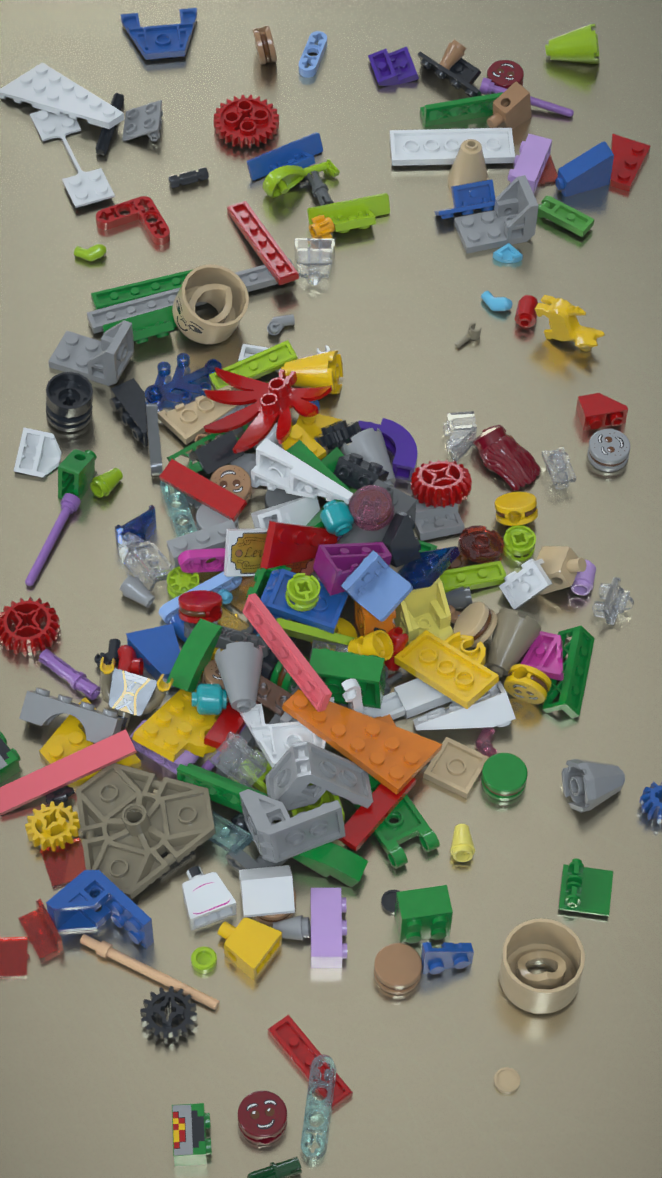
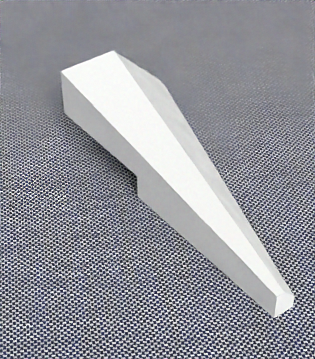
M267 438L256 448V466L251 470L252 487L267 486L268 490L274 491L276 488L283 489L287 494L314 499L317 496L325 497L326 501L337 499L344 501L347 505L351 502L353 498L352 492Z

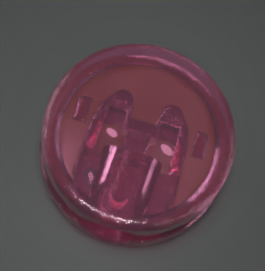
M377 485L364 486L358 489L350 499L349 509L354 518V523L363 530L376 531L382 529L391 522L394 516V505L391 496L383 487Z

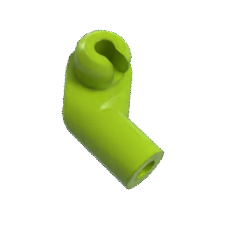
M96 244L88 249L77 246L74 250V256L90 262L96 261L106 254V247L103 244Z

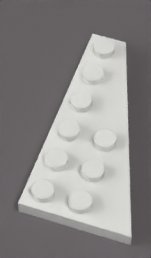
M44 63L37 65L0 89V98L2 99L6 97L13 98L16 103L27 102L32 104L34 108L58 115L61 113L69 114V118L72 119L83 118L88 120L90 124L111 129L124 120L123 112Z

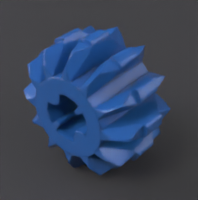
M653 781L650 787L644 788L639 803L642 805V813L648 814V821L656 818L659 824L662 820V783L658 786Z

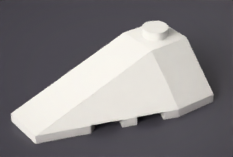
M499 681L468 709L452 701L448 709L443 707L437 708L414 719L413 722L416 730L504 727L516 718L501 681Z

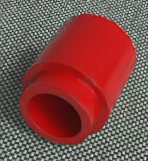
M525 295L518 301L515 322L521 327H532L536 323L537 313L535 307L538 301L534 296Z

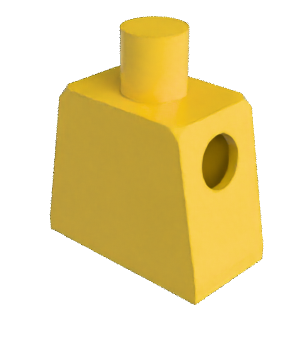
M247 917L243 918L237 927L226 921L223 922L217 933L226 939L224 943L225 956L254 981L282 945V932Z

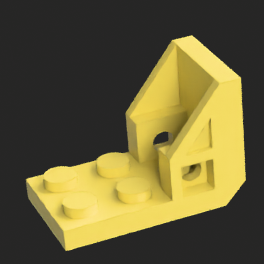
M437 574L411 584L413 590L395 609L396 619L394 621L396 627H401L403 633H407L409 636L406 646L425 630L443 641L454 634L450 626L451 613L443 583Z

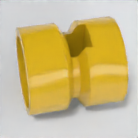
M377 630L365 636L352 639L348 645V652L367 656L375 655L385 658L386 661L393 655V643L385 631Z

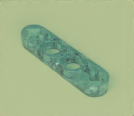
M160 481V493L176 538L185 535L187 532L189 534L197 531L185 494L174 487V493L170 494L168 484ZM173 501H180L182 503L177 508L172 507L170 504ZM181 518L189 521L186 525L176 523Z
M325 1054L315 1057L310 1069L301 1138V1150L310 1160H319L325 1155L327 1150L336 1065L333 1059ZM323 1062H326L328 1067H330L324 1073V1079L329 1081V1083L321 1081V1072L318 1067H321ZM323 1087L327 1089L328 1094L324 1100L318 1101L313 1098L314 1091L317 1088ZM314 1114H322L324 1122L321 1126L313 1127L310 1125V1119ZM312 1133L317 1134L316 1142L320 1146V1148L315 1149L314 1153H311L307 1147L313 1143Z

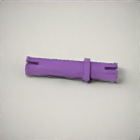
M45 649L40 654L38 661L66 680L72 689L81 691L90 700H95L99 696L100 687L91 682L86 674L76 671L49 649Z

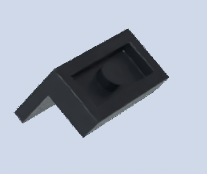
M230 431L188 453L192 462L198 460L205 474L208 475L243 456L244 451L240 453L233 452V448L238 440L233 431Z

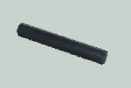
M115 93L110 105L121 111L124 95L122 93ZM116 125L111 129L102 127L95 148L98 155H105L107 153Z

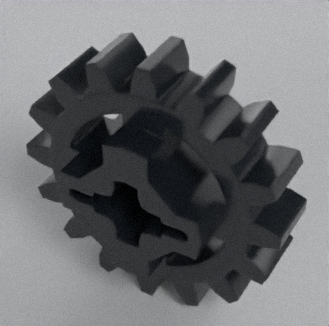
M346 420L321 428L322 433L313 439L322 447L327 446L330 450L336 447L339 448L344 443H351L352 440L350 438L362 430L358 421L347 424Z
M170 986L168 992H165L160 987V994L158 995L151 992V1001L144 999L143 1004L145 1008L140 1009L141 1017H143L141 1024L143 1027H146V1034L150 1035L154 1032V1040L157 1041L160 1037H164V1043H168L169 1038H173L175 1042H178L179 1035L187 1038V1029L194 1030L193 1021H197L196 1003H191L192 996L189 994L184 997L183 989H180L177 993L174 992L173 986ZM171 1008V1014H170L169 1019H168V1021H167L166 1017H167V1014L169 1013V1009Z

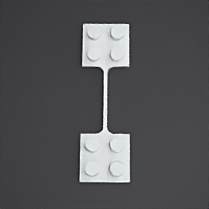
M44 110L30 113V117L42 141L53 138L62 139L78 171L77 175L62 179L75 208L115 197L101 168L89 172L81 170L65 138L68 134L81 131L76 119L69 118V114L61 113L58 115Z

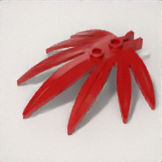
M215 367L217 376L227 384L242 391L204 390L206 397L227 405H251L205 425L204 430L207 433L229 432L246 425L254 419L233 448L234 453H240L261 442L272 430L279 417L276 437L278 444H282L287 440L292 430L290 409L294 408L303 417L316 416L319 413L318 407L308 401H315L325 397L332 391V386L291 388L297 381L296 371H291L290 375L286 376L284 369H280L278 378L265 383Z

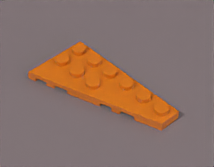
M299 689L282 706V710L396 795L441 750L443 745L329 701L326 710L318 712L303 691Z

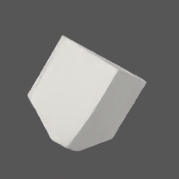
M23 428L14 472L44 478L56 469L60 464L62 452L54 434Z

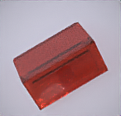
M41 899L36 900L37 910L18 919L40 963H43L64 953L62 938L43 902Z

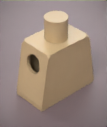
M542 546L537 560L543 559L545 562L541 567L552 584L539 594L542 595L570 587L575 580L577 572H584L586 570L585 559L579 558L572 548L568 546Z

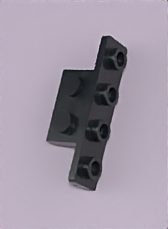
M422 52L417 54L421 60L420 64L427 70L433 69L435 74L442 80L448 79L453 87L458 90L462 88L469 97L482 96L480 90L472 85L481 74V71L463 58H460L448 70Z

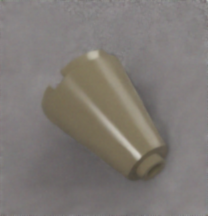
M508 608L500 609L497 614V625L493 631L486 664L499 677L508 675L511 666L518 663L540 635L541 626L533 618L526 615L524 619L518 616L519 611Z

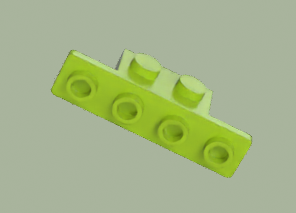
M382 193L308 208L309 225L313 224L312 218L324 215L325 218H331L335 226V232L346 233L354 228H369L370 225L376 224L375 216L390 213L389 195Z

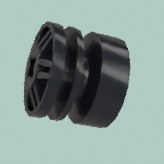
M63 372L53 376L48 381L46 387V418L54 428L65 432H74L85 428L92 418V384L79 373Z

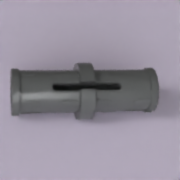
M311 171L314 179L308 173L306 178L312 187L313 196L318 199L320 205H327L326 202L328 204L334 203L328 194L329 189L322 182L318 171Z

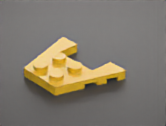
M86 697L81 700L83 702L90 703V701ZM69 715L39 750L41 758L47 765L93 745V742L86 740V734L81 730L83 725L76 717ZM136 754L116 762L117 764L135 769L141 766V760ZM101 770L68 784V786L73 788L83 785Z

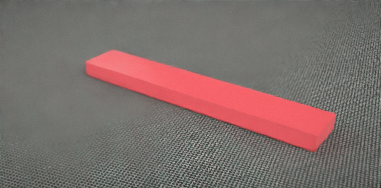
M256 593L248 595L242 611L315 709L318 712L326 710L332 692Z
M127 730L116 733L0 787V814L4 815L137 753Z

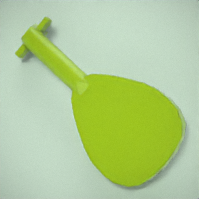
M327 159V162L306 168L286 165L274 169L266 176L263 182V190L269 197L276 198L286 194L291 188L302 181L308 173L312 175L311 171H323L330 175V177L339 176L340 171L330 159Z

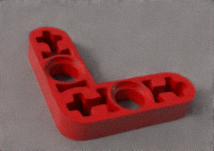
M141 196L102 209L96 213L97 227L102 230H109L140 220L154 244L165 245L170 241L169 227L153 200L147 196ZM121 211L130 212L128 215L119 214ZM150 218L157 219V222L149 223L147 222V220Z

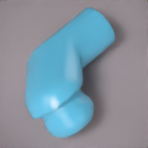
M485 291L481 295L482 300L494 312L506 311L512 308V301L506 297H494L490 291Z

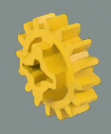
M52 801L49 807L41 804V810L33 809L34 816H27L28 823L25 824L28 840L33 841L34 847L41 844L43 851L47 847H51V850L55 851L56 846L64 849V843L72 844L74 843L73 837L79 836L78 829L81 827L77 811L73 812L71 805L65 808L64 802L55 806L54 801Z

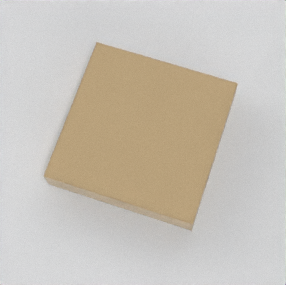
M446 737L442 743L441 750L433 757L425 770L423 778L467 799L482 775L483 765L489 757Z

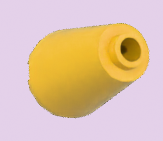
M338 350L285 363L284 367H281V369H284L286 376H289L291 371H296L297 381L293 386L317 388L331 385L332 391L329 394L338 395L341 391L342 384H338L339 377H343V363L341 355L337 354Z

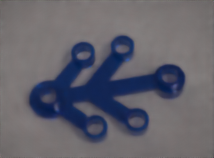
M180 353L177 356V367L172 381L164 385L166 376L171 373V366L168 362H160L157 366L158 375L155 384L146 388L145 398L149 403H157V405L162 404L164 400L180 404L184 403V405L189 404L193 401L192 393L206 396L205 391L202 389L212 390L211 384L207 382L199 385L190 383L205 376L209 378V374L216 372L215 367L222 369V365L218 360L210 359L205 364V367L183 376L186 367L190 365V357L186 353ZM174 390L183 391L180 394L171 393Z

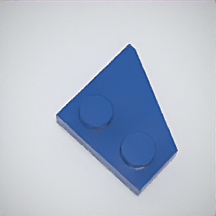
M430 942L422 943V973L439 974L445 969L467 967L473 962L474 951L472 944L444 942L442 948H432Z

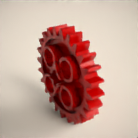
M242 95L241 99L234 96V101L226 99V104L220 103V108H216L213 120L215 133L219 134L220 139L225 138L226 144L232 141L233 147L237 144H240L241 148L245 144L249 148L252 147V144L259 147V142L267 144V139L272 140L273 135L277 134L279 114H277V109H273L272 103L267 105V99L260 101V96L256 99H253L252 95L248 98Z

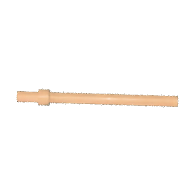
M83 934L80 939L81 944L95 950L97 955L105 959L109 957L169 988L173 986L177 992L183 989L185 996L190 994L193 1000L213 1010H216L219 1005V1000L114 949L112 944L104 940L100 942L86 934Z

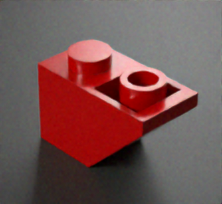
M601 393L578 396L576 412L584 431L626 423L628 408L626 405Z

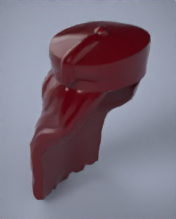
M502 425L483 429L482 433L472 441L478 449L485 467L500 475L513 491L519 490L525 484L529 485L541 472L540 466L531 453L519 445L511 435H507Z

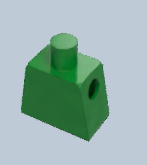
M75 449L58 466L59 499H62L66 493L73 494L80 500L83 499L95 476V460L97 457L93 451L86 450L83 452Z

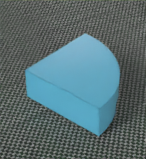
M510 243L493 252V258L502 263H516L523 259V255Z

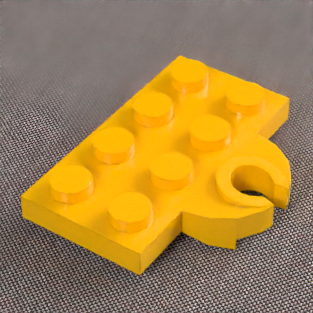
M425 630L394 656L395 664L466 709L471 707L499 682V675L484 666L486 661V647H484V644L480 641L477 643L476 649L472 651L465 650L472 647L474 637L460 635V632L450 635L443 641Z
M180 689L133 733L132 740L172 762L186 750L196 756L204 757L207 753L217 751L216 748L205 745L204 738L221 714L200 715L196 707L191 705L192 693Z

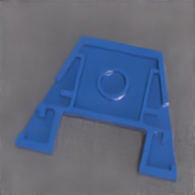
M197 8L179 9L180 24L140 27L138 13L120 14L121 23L145 60L181 57L186 55L197 18Z

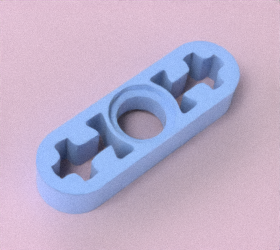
M316 31L309 36L299 61V74L302 77H313L318 70L327 47V35L324 32ZM309 53H317L318 55H316V56H310V55H308V54H309Z

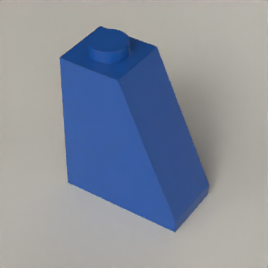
M605 141L599 143L558 169L555 184L557 189L561 190L564 197L610 184L614 154Z
M173 624L126 633L127 645L135 650L137 658L143 659L144 668L156 681H158L161 674H164L162 680L166 683L180 653Z

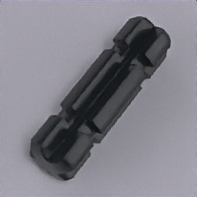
M203 167L199 168L198 171L191 170L180 173L179 176L177 174L169 176L168 180L170 187L176 188L180 186L179 184L183 186L198 182V179L200 181L209 178L207 168Z

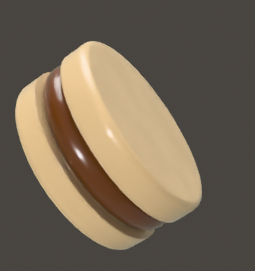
M474 602L459 615L453 632L454 634L460 632V635L473 636L474 644L470 648L477 647V643L480 641L484 643L493 633L497 625V614L483 602Z

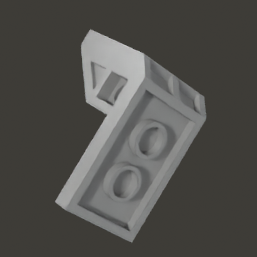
M525 175L517 177L495 198L494 210L454 218V225L466 254L502 247L508 243L513 245L527 242L535 235L539 205Z
M127 321L120 322L105 331L101 341L66 331L48 361L49 367L63 372L79 373L88 380L107 386L117 383L134 353L132 323Z
M307 741L292 744L265 776L268 797L283 802L287 811L316 803L326 790L333 795H339L348 799L353 804H359L365 808H368L373 803L369 775L366 771L355 763Z
M250 789L239 792L244 821L263 860L278 863L346 836L342 807L338 800L324 803L320 807L307 812H301L290 818L283 802ZM274 820H280V821H281V822H278V823H276V824H275V823H272Z

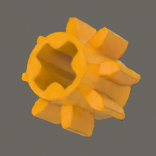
M319 215L311 219L313 224L309 225V231L315 240L319 238L320 242H324L332 238L331 233L335 231V226L330 217L325 218L324 215Z

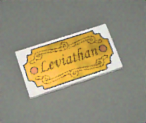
M268 528L226 529L224 575L226 577L255 576L257 569H261ZM315 558L285 566L292 568L291 572L310 575L314 570Z

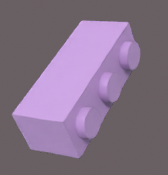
M528 134L526 141L521 143L520 155L515 157L514 169L509 171L507 180L510 181V184L517 177L525 175L533 194L535 193L551 154L552 139Z
M311 888V968H342V959H347V943H342V936H347V920H342V913H346V897H341V888Z

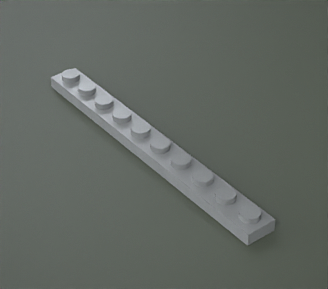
M265 265L235 273L243 281L248 292L278 284ZM180 288L87 312L88 322L94 334L102 332V325L173 305ZM198 302L195 306L202 305L207 302Z

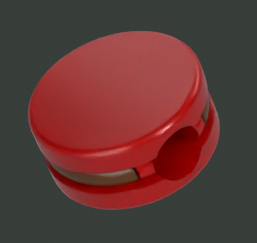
M195 590L179 596V618L185 622L197 624L200 619L212 623L221 619L223 615L222 596L216 592Z

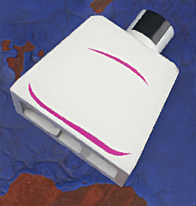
M200 866L192 867L186 872L189 881L182 884V891L191 931L236 915V901L216 872L204 875Z

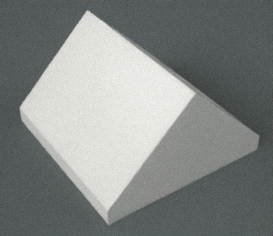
M289 865L239 870L244 918L295 913L293 878Z

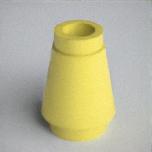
M458 824L454 827L450 853L458 862L471 860L475 853L469 826L466 824Z

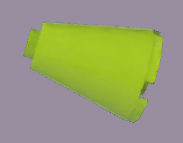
M589 24L550 39L549 44L545 45L546 56H550L551 60L600 63L599 58H596L600 56L598 36L595 30H593L596 29V24Z

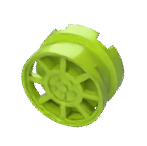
M523 525L508 528L503 539L502 549L504 555L515 562L529 560L535 551L536 535L530 528Z
M180 566L172 569L167 576V592L169 597L174 599L200 585L198 573H193V575L185 573L181 570Z
M305 573L293 575V578L288 580L285 594L287 604L297 611L313 609L318 603L320 583L313 575L311 577L305 575Z

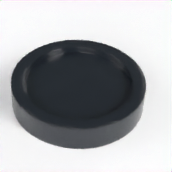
M388 890L383 894L381 906L385 912L395 914L396 892H400L399 890Z

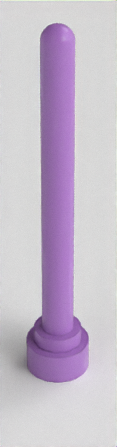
M485 77L480 86V92L484 95L504 93L507 90L495 85L494 82H491V79ZM530 96L532 106L567 117H572L574 114L572 109Z
M66 493L60 502L62 510L25 580L27 586L34 585L69 515L77 511L81 503L77 496Z

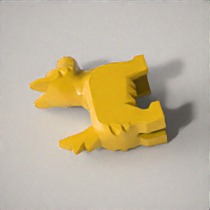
M544 295L541 299L543 303H538L535 307L538 317L545 315L549 318L551 329L544 330L546 339L573 341L575 346L581 351L588 352L592 347L598 346L597 338L605 336L601 330L581 326L577 316L586 315V312L580 307L572 305L567 300Z

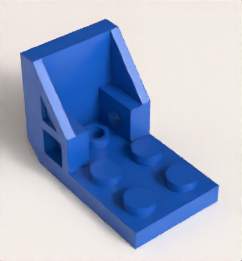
M285 569L273 570L260 599L273 617L289 621L291 619L334 634L349 594L344 591L330 596L323 583L319 581L320 594L317 605L309 611H297L291 608L285 599L288 580L297 573ZM254 628L253 633L258 634V632Z
M84 870L46 902L49 923L56 932L96 930L111 918L116 926L119 928L123 927L128 931V935L134 943H140L146 949L154 943L152 919L100 870ZM100 906L102 907L99 912H95Z

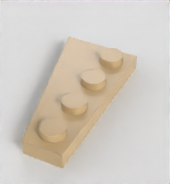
M228 385V386L222 387V388H220V389H217V390H238V391H242V390H239V389H237V388L232 387L231 385ZM202 395L195 398V401L184 405V403L176 405L175 409L166 412L163 410L158 412V419L187 445L198 434L205 433V425L217 421L239 405L218 403Z

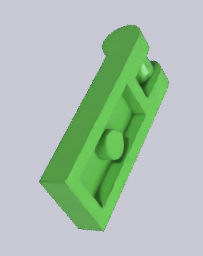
M545 196L541 201L542 204H538L537 217H544L581 237L594 225L593 218L551 196Z

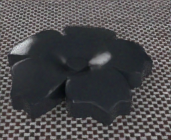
M66 785L46 795V803L68 801L67 797L75 793L74 789Z

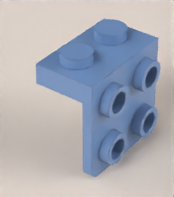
M372 551L341 585L353 600L381 622L385 621L413 590V586L390 568L375 551Z

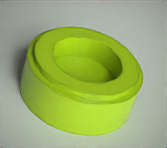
M205 946L195 949L191 955L193 969L201 974L212 972L217 965L215 951Z

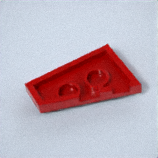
M612 134L611 151L614 154L610 186L629 192L650 152L651 146Z

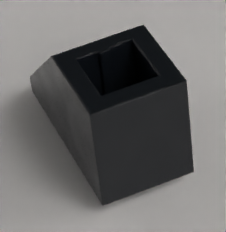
M402 511L395 513L382 540L392 555L390 565L396 568L421 558L419 552L421 545L413 531L415 528L414 521L410 515Z

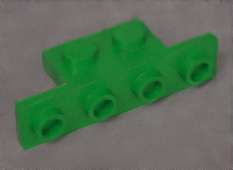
M173 305L102 325L103 332L105 333V331L122 321L132 323L133 341L136 344L149 341L148 337L156 335L157 338L168 336V331L174 330L177 327L173 318Z

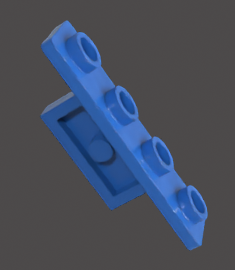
M318 132L312 133L248 160L247 166L250 178L252 180L259 179L268 175L274 169L286 165L306 168L316 164L314 155L323 152L320 134Z
M493 179L451 186L454 207L434 212L435 215H441V219L454 217L453 213L461 212V215L474 213L473 209L481 208V211L493 210V206H495Z

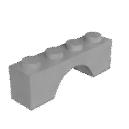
M36 687V690L27 691L19 717L21 720L45 726L49 725L54 718L63 713L70 714L82 723L86 732V740L94 743L119 733L124 718L117 717L118 712L109 709H103V712L94 709L95 705L81 701L79 705L73 703V698L59 694L57 698L51 696L49 690Z

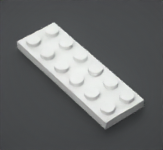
M512 128L390 130L392 166L453 164L462 142L467 139H474L481 143L486 164L514 163L515 151Z

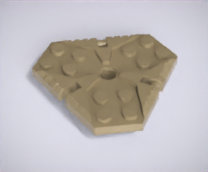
M114 763L102 769L76 789L81 832L86 838L82 840L86 870H100L130 899H133L147 888L150 883L152 884L163 873L170 870L169 866L175 861L179 863L183 857L189 855L197 846L203 844L216 833L210 792L205 787L164 777L160 781L157 780L156 775L153 773ZM154 789L158 790L157 794H153ZM167 852L168 855L162 858L161 855Z

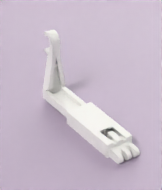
M417 678L394 687V692L384 695L381 709L364 707L361 687L357 680L348 679L341 683L344 690L347 691L342 695L345 701L348 702V708L373 718L390 714L393 720L404 715L407 719L453 701Z

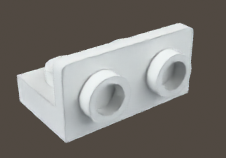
M532 558L521 565L523 568L518 573L513 571L504 577L505 582L499 588L514 610L552 584L541 567L545 563L543 559L534 561Z

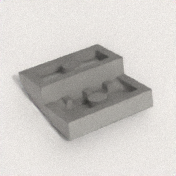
M417 500L415 528L421 541L465 532L464 523L458 513V504L455 503L453 507L445 506L443 508L438 506L434 508L432 505L426 507L425 503L421 504Z

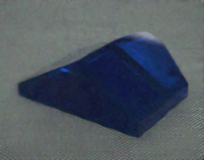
M153 505L149 506V510L126 524L115 526L116 546L118 548L147 545L156 528V512Z

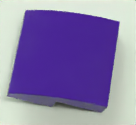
M407 46L388 53L387 49H383L368 55L380 86L403 84L419 79Z

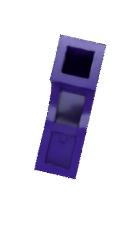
M382 418L381 425L359 420L358 423L362 431L369 428L377 431V428H379L382 432L386 448L394 456L392 468L395 478L411 481L412 473L417 468L418 454L416 442L412 435L403 426L389 419Z

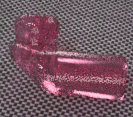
M492 727L483 728L475 742L477 750L482 755L488 757L497 754V750L490 741L495 733Z

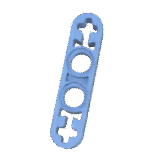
M224 572L189 591L207 590L217 593L221 589H227L230 592L241 584L242 577H226ZM179 596L168 601L159 609L158 613L166 624H169L170 619L179 613Z

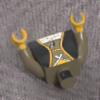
M104 657L100 661L99 686L103 700L108 703L109 708L117 710V717L124 718L122 727L125 728L128 727L131 714L141 717L142 714H150L162 703L167 690L170 689L174 681L172 678L170 683L163 682L164 674H161L158 681L114 668V658H112L111 665L104 664Z

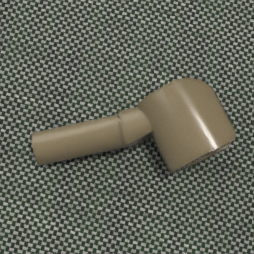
M471 323L465 337L455 344L456 348H460L470 339L478 340L482 328L474 330L476 323Z

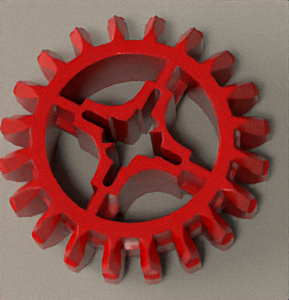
M438 459L437 462L429 461L428 464L423 463L421 467H417L415 472L412 473L410 484L414 499H417L419 503H425L426 507L432 505L434 508L438 506L445 508V506L453 507L455 503L461 504L462 500H467V496L470 495L472 478L468 469L464 468L463 464L457 465L456 461L448 462V459L445 461Z
M31 596L28 601H24L22 598H20L18 603L11 601V607L4 606L3 612H0L1 645L5 646L8 652L13 650L16 656L23 652L25 658L28 653L36 656L37 651L43 652L45 647L52 648L53 641H57L60 631V620L58 615H56V610L50 608L48 602L42 603L40 598L33 601ZM44 621L46 623V626L42 630L40 627L41 623ZM13 624H15V631L12 633L10 631V628Z

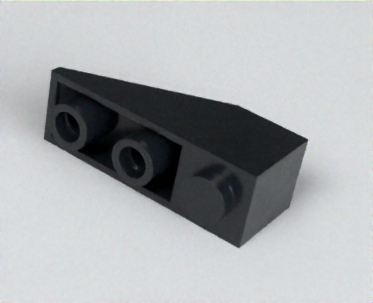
M132 378L111 388V399L109 401L113 410L120 413L123 423L126 426L129 425L132 429L134 438L137 441L140 440L146 447L148 446L145 392L136 380Z

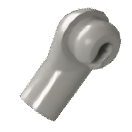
M294 315L273 317L267 326L269 334L277 335L284 326L295 325Z

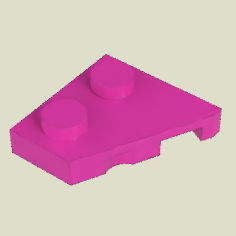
M540 631V635L530 646L521 664L532 666L545 673L549 678L562 681L564 675L563 641L561 635Z

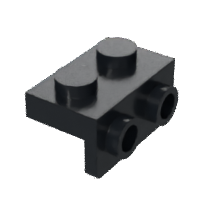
M356 453L339 457L334 470L335 476L342 483L361 492L368 491L377 479L386 481L389 472L384 470L382 465L375 462L369 463L363 460V456Z

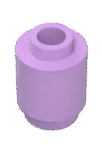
M585 560L586 570L584 572H577L575 580L571 585V590L577 595H587L593 589L596 566L589 560Z

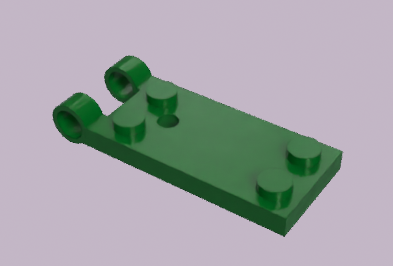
M368 774L371 792L373 793L381 783ZM407 794L373 832L395 869L408 863L407 856L399 845L415 836L419 837L420 843L426 852L440 847L437 835L429 827ZM353 804L356 810L361 807L359 804ZM391 818L398 819V823L393 824L390 823L389 820Z

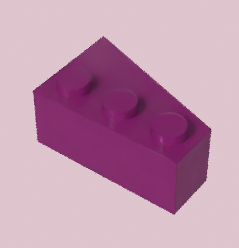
M383 542L319 545L313 569L331 596L345 591L341 585L372 551H375L388 566L390 565L392 555Z

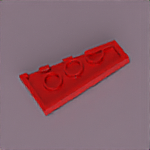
M269 521L260 567L269 569L316 558L318 546L335 544L338 536L336 534H329L326 528Z

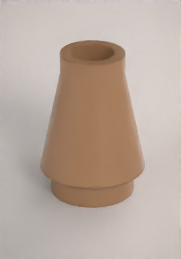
M453 39L451 43L449 42L439 64L449 70L465 55L464 52L467 48Z

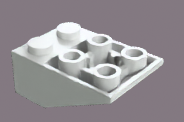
M301 497L253 512L251 516L255 528H268L269 521L306 526L320 511L317 497L315 499Z

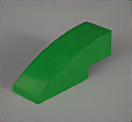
M200 619L182 647L166 683H170L173 678L172 686L191 693L195 692L202 671H204V668L211 660L223 627Z
M332 842L292 857L327 878L331 875L349 887H353L360 881L368 863V860Z

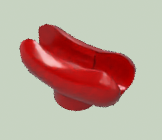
M395 627L388 632L393 643V655L389 660L385 661V665L392 672L400 669V666L394 662V656L405 648L409 639L408 634L403 633L401 627Z
M121 645L117 651L119 656L117 669L143 676V659L137 658L136 652L131 646Z

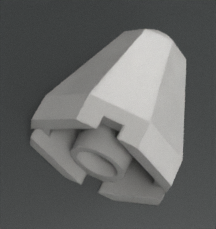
M572 759L566 762L565 765H568V767L563 768L561 772L563 793L565 797L571 796L573 802L569 803L570 807L580 812L589 811L622 789L625 782V774L619 766L607 763Z

